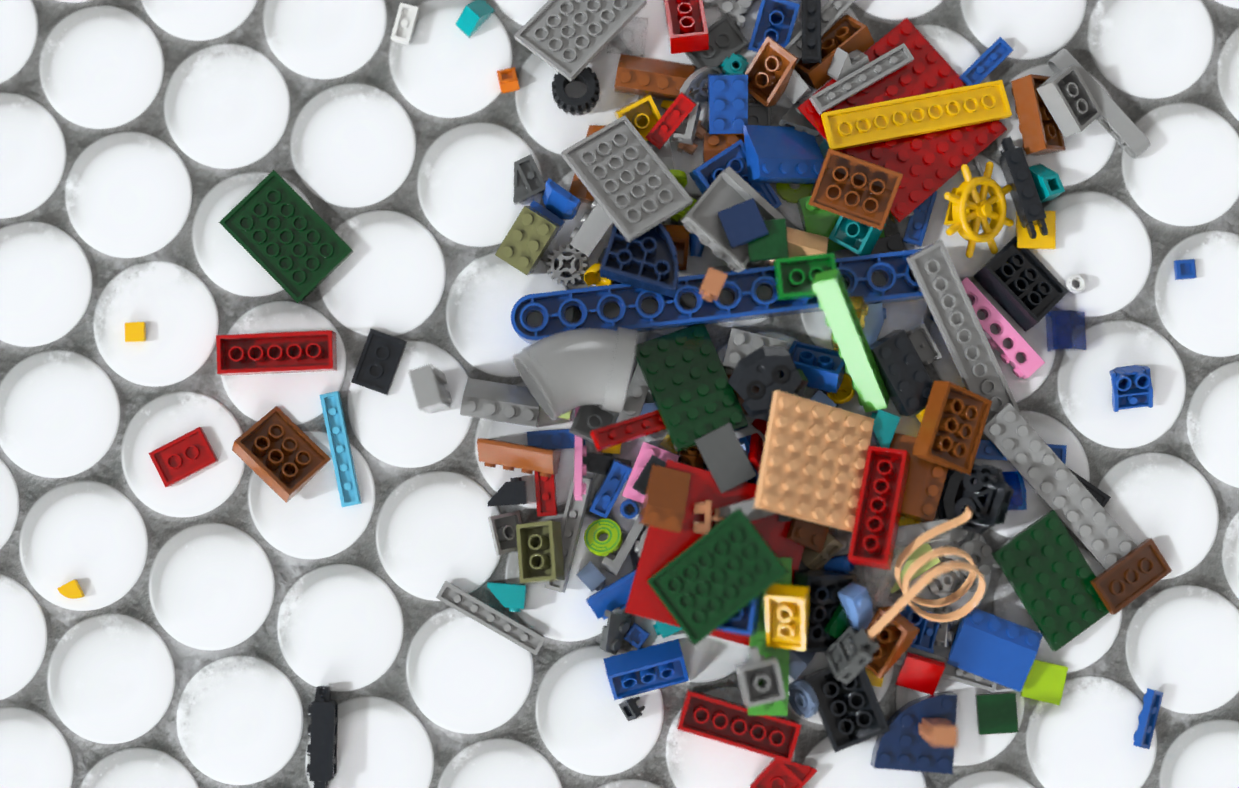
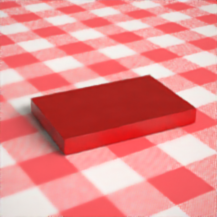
M198 427L149 453L165 487H169L218 461L202 427Z

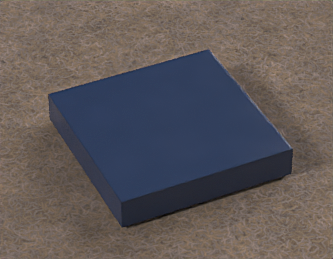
M754 198L717 212L732 249L768 235V230Z

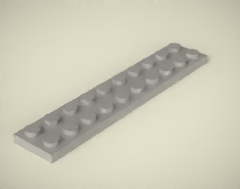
M938 240L907 257L909 266L966 389L992 401L987 421L1008 403H1011L1020 412L943 241Z
M1011 403L1006 404L986 422L983 433L1051 510H1055L1060 520L1105 570L1138 547Z

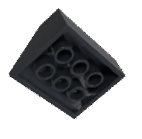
M1015 236L978 270L973 277L1026 332L1035 326L1066 295L1068 290L1028 248H1017V236Z
M795 570L793 585L809 587V618L806 651H794L798 653L825 652L837 640L825 632L824 629L841 602L837 592L850 583H855V574L818 570Z
M830 666L803 676L805 682L812 687L819 703L817 712L835 753L890 731L865 668L847 685L835 678Z

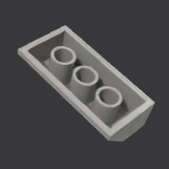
M468 378L463 393L460 415L538 427L541 407L527 387Z

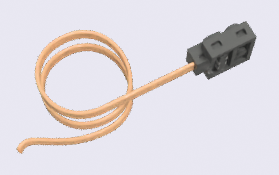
M966 506L965 512L959 517L926 531L910 543L898 557L894 569L896 582L904 595L869 630L862 628L858 631L850 626L824 652L837 680L847 685L873 659L872 654L880 647L875 635L907 603L918 615L935 622H950L960 619L977 606L985 592V580L981 572L976 568L971 556L962 549L956 547L933 549L912 563L906 571L902 583L900 579L901 569L907 558L931 538L967 522L973 512L970 506ZM944 555H958L970 562L951 561L940 564L924 574L908 590L910 580L917 570L934 558ZM955 569L970 571L962 586L947 597L929 600L915 596L933 578L944 572ZM976 574L979 577V586L974 596L967 604L954 612L933 614L918 608L912 603L913 601L919 605L933 608L950 605L967 593L975 581Z

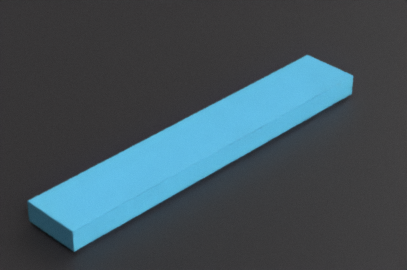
M340 392L321 394L320 400L341 506L347 507L362 504Z

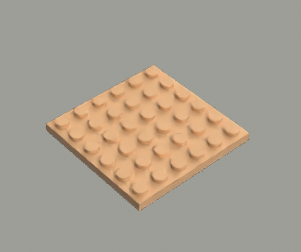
M779 390L774 391L754 508L853 533L868 447L871 444L874 419Z

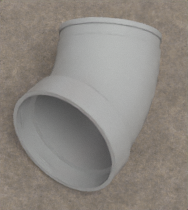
M618 327L617 330L603 328L568 330L540 339L512 357L527 388L552 420H556L562 414L584 405H601L602 410L621 413L631 376L638 331Z

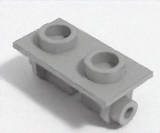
M937 607L934 610L936 614L953 612L952 607H947L946 611H944V607ZM954 621L940 622L941 628H938L935 646H943V643H945V647L951 646L954 640V631H951V625Z

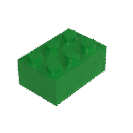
M835 253L775 259L773 263L778 301L818 297L817 294L813 293L812 282L816 274L836 269Z

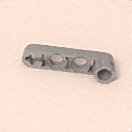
M641 512L617 555L609 553L610 555L604 557L599 567L615 576L618 574L645 525L639 523Z

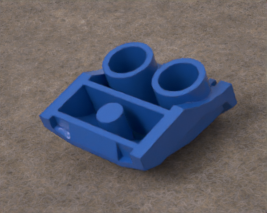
M550 178L546 181L542 197L545 208L562 220L573 219L581 205V200Z
M1123 366L1109 371L1112 383V406L1114 412H1119L1122 409L1153 407V388L1150 368L1148 366Z
M905 605L899 613L920 629L910 647L933 653V646L940 622L925 619L913 611L910 606Z

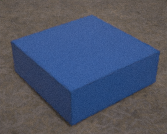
M1195 259L1173 261L1175 280L1197 278Z
M634 623L623 639L637 649H640L650 633Z

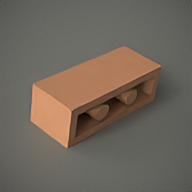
M922 718V723H919L918 730L919 735H922L926 742L931 746L957 747V726L946 718Z

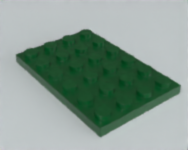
M275 170L262 180L219 222L298 304L354 252Z
M696 324L636 345L635 357L676 452L695 446L694 440L727 423L731 424L734 431L748 426L733 388L728 383L727 374L704 324Z
M738 508L647 580V582L693 645H697L788 574L789 571L742 509Z
M1055 510L1049 511L991 553L1052 651L1056 652L1109 613L1090 582L1096 578L1095 574Z

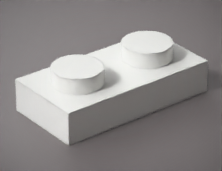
M400 3L390 38L391 41L410 45L419 7Z

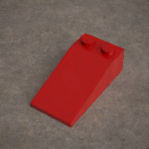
M664 0L671 54L709 50V34L703 0Z

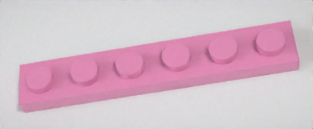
M580 407L575 408V417ZM576 435L575 501H583V495H586L587 485L583 483V476H587V464H583V457H587V445H584L583 438Z

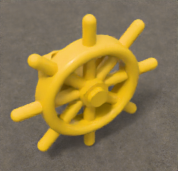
M991 161L986 163L982 177H972L969 166L963 164L961 171L965 181L958 188H952L951 192L944 194L945 199L949 200L944 225L949 227L946 233L951 236L958 231L960 236L968 241L965 253L967 258L973 257L976 243L987 242L990 252L996 254L998 248L994 238L999 234L1003 225L1008 227L1014 225V221L1006 217L1007 206L1005 195L1012 190L1010 184H1007L1001 188L996 181L991 179L994 167ZM978 185L981 186L980 193H978L976 189V186ZM981 224L983 232L978 234Z

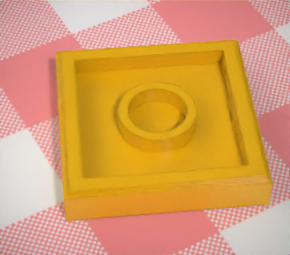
M1016 211L1017 248L1056 249V211H1044L1048 235L1043 236L1037 224L1034 225L1036 230V238L1034 239L1030 238L1027 228L1021 226Z

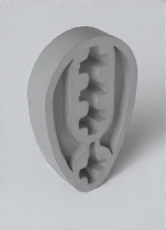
M702 67L686 79L679 94L683 92L692 101L699 102L700 105H708V88H702L704 85H708V74L723 73L717 67Z

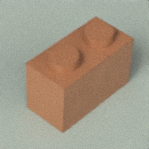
M709 267L699 294L702 295L701 298L708 302L717 301L728 274Z

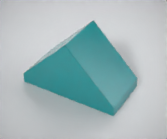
M475 0L465 6L455 25L470 38L495 10L486 1Z

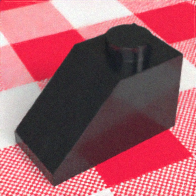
M522 477L510 478V482H505L488 501V506L528 504L527 483L522 481Z

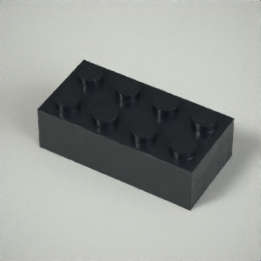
M894 330L869 347L887 392L899 415L910 416L927 405L933 382L905 330Z

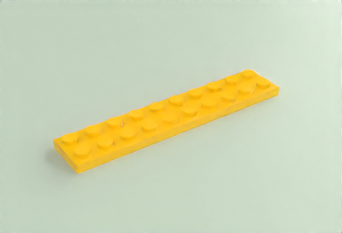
M997 80L824 112L821 118L829 148L837 151L1010 118L1012 112L1003 81Z

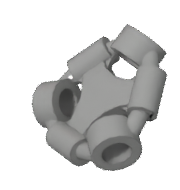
M941 560V562L938 565L951 561ZM955 569L952 573H942L936 576L926 585L932 595L935 594L940 598H944L958 590L965 582L964 578L966 577L961 574L962 572L959 569ZM935 579H938L941 583L942 589L940 591L934 582ZM956 580L960 581V582L956 585V587L954 588V590L952 591V590H951L952 584H953Z

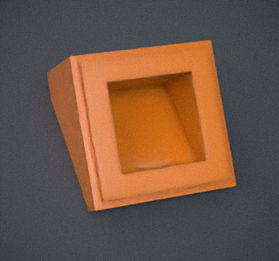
M515 67L497 71L501 93L520 89Z

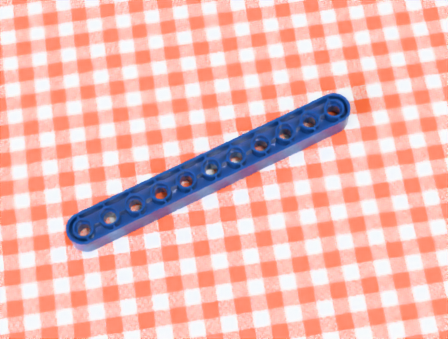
M922 249L835 259L836 269H839L841 277H844L848 282L847 292L853 307L862 304H887L924 298L918 283L910 277L911 268L906 259ZM774 266L745 269L739 273L735 271L723 272L728 275L721 291L729 290L734 295V301L728 305L722 304L719 299L708 302L701 298L702 295L699 294L706 274L678 277L675 298L624 283L529 294L520 298L513 306L511 323L522 340L533 344L550 335L574 329L603 328L617 330L618 327L636 330L639 333L649 330L656 331L690 327L696 324L707 325L819 312L821 309L818 297L778 301ZM874 272H880L885 276L886 283L884 286L878 287L873 284L871 276ZM759 286H768L772 291V297L768 300L760 299L756 294V289ZM685 294H690L696 299V305L691 309H685L680 304V298ZM644 300H655L658 304V309L651 314L644 312L641 307ZM609 303H615L619 306L620 313L614 318H608L603 313L604 307ZM573 307L578 308L582 312L580 320L574 323L567 321L565 318L566 311ZM532 312H539L543 315V322L538 327H532L527 323V318Z

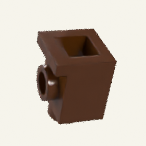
M690 447L685 451H680L679 461L682 464L703 470L708 468L698 447Z

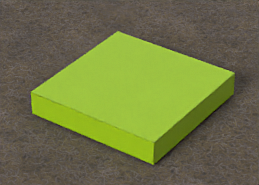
M1035 659L1022 687L1020 696L1060 705L1068 667Z

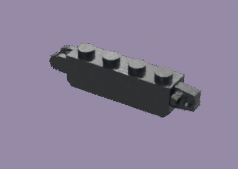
M1011 137L1004 138L1001 141L1003 150L1000 151L999 161L1006 183L1012 187L1010 194L1021 226L1027 228L1031 239L1036 238L1034 225L1037 224L1043 236L1048 235L1045 223L1046 215L1022 147L1014 146Z
M317 686L315 700L308 707V716L311 717V724L308 725V736H311L310 744L307 746V756H310V764L307 765V776H310V781H314V788H327L328 782L337 774L338 703L335 700H331L330 686Z

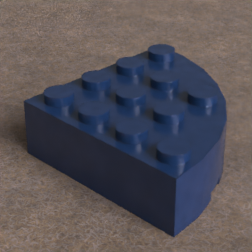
M662 223L630 242L626 240L614 224L601 263L600 277L675 298L679 276L677 253L674 243Z
M953 692L928 694L927 696L914 699L898 709L887 721L890 731L880 734L875 742L871 758L872 767L953 774L954 747L931 746L922 738V735H919L918 727L919 723H922V718H946L956 725L957 694Z

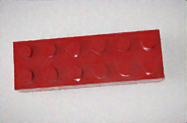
M332 330L216 335L217 374L337 371L336 332Z
M875 446L868 447L848 560L853 565L891 570L911 459L907 450Z
M687 688L677 729L791 763L801 724L798 721L781 716L748 715V708L744 705Z

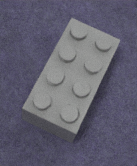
M431 364L408 371L419 410L430 414L451 408L449 403L452 402L450 392L445 389L444 385L447 384V380L442 371L440 372Z

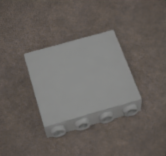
M728 166L721 171L683 217L681 222L688 231L693 232L699 237L698 239L702 244L708 245L713 250L715 256L723 259L732 271L739 273L746 269L745 265L749 262L748 243L732 249L717 212L754 198L763 220L782 219L785 217Z

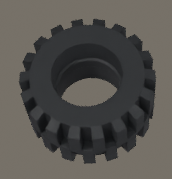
M590 67L584 68L573 80L581 81L587 86L586 93L579 98L569 97L565 93V87L571 81L558 72V75L555 74L554 81H552V93L557 106L560 109L562 108L565 113L571 112V115H575V113L583 115L584 111L587 113L591 111L590 108L595 107L600 93L599 80L595 72L593 73Z

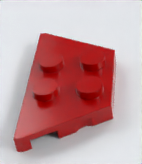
M774 758L750 784V788H802L817 770L814 767L794 761L788 763Z

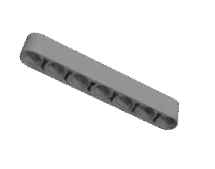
M1061 49L1047 62L1054 73L1073 64L1076 66L1102 112L1096 120L1129 156L1137 158L1151 145L1148 138L1069 51Z

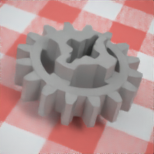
M569 244L566 245L565 249L559 245V251L553 249L554 255H548L551 262L546 263L548 267H551L547 270L548 274L553 273L551 279L557 278V284L563 281L565 286L568 285V282L575 285L576 279L582 281L580 275H584L585 271L583 269L588 268V265L583 263L587 260L586 257H581L583 253L580 251L576 252L577 249L574 247L570 249ZM564 253H571L572 255H571V256H564L563 254H564ZM557 259L559 262V267L555 270L554 263ZM579 260L580 267L577 271L575 268V264ZM564 262H566V263L571 262V263H570L571 268H570V269H568L567 267H566V268H563V267H564V264H563V263H564ZM570 274L572 277H562V275Z

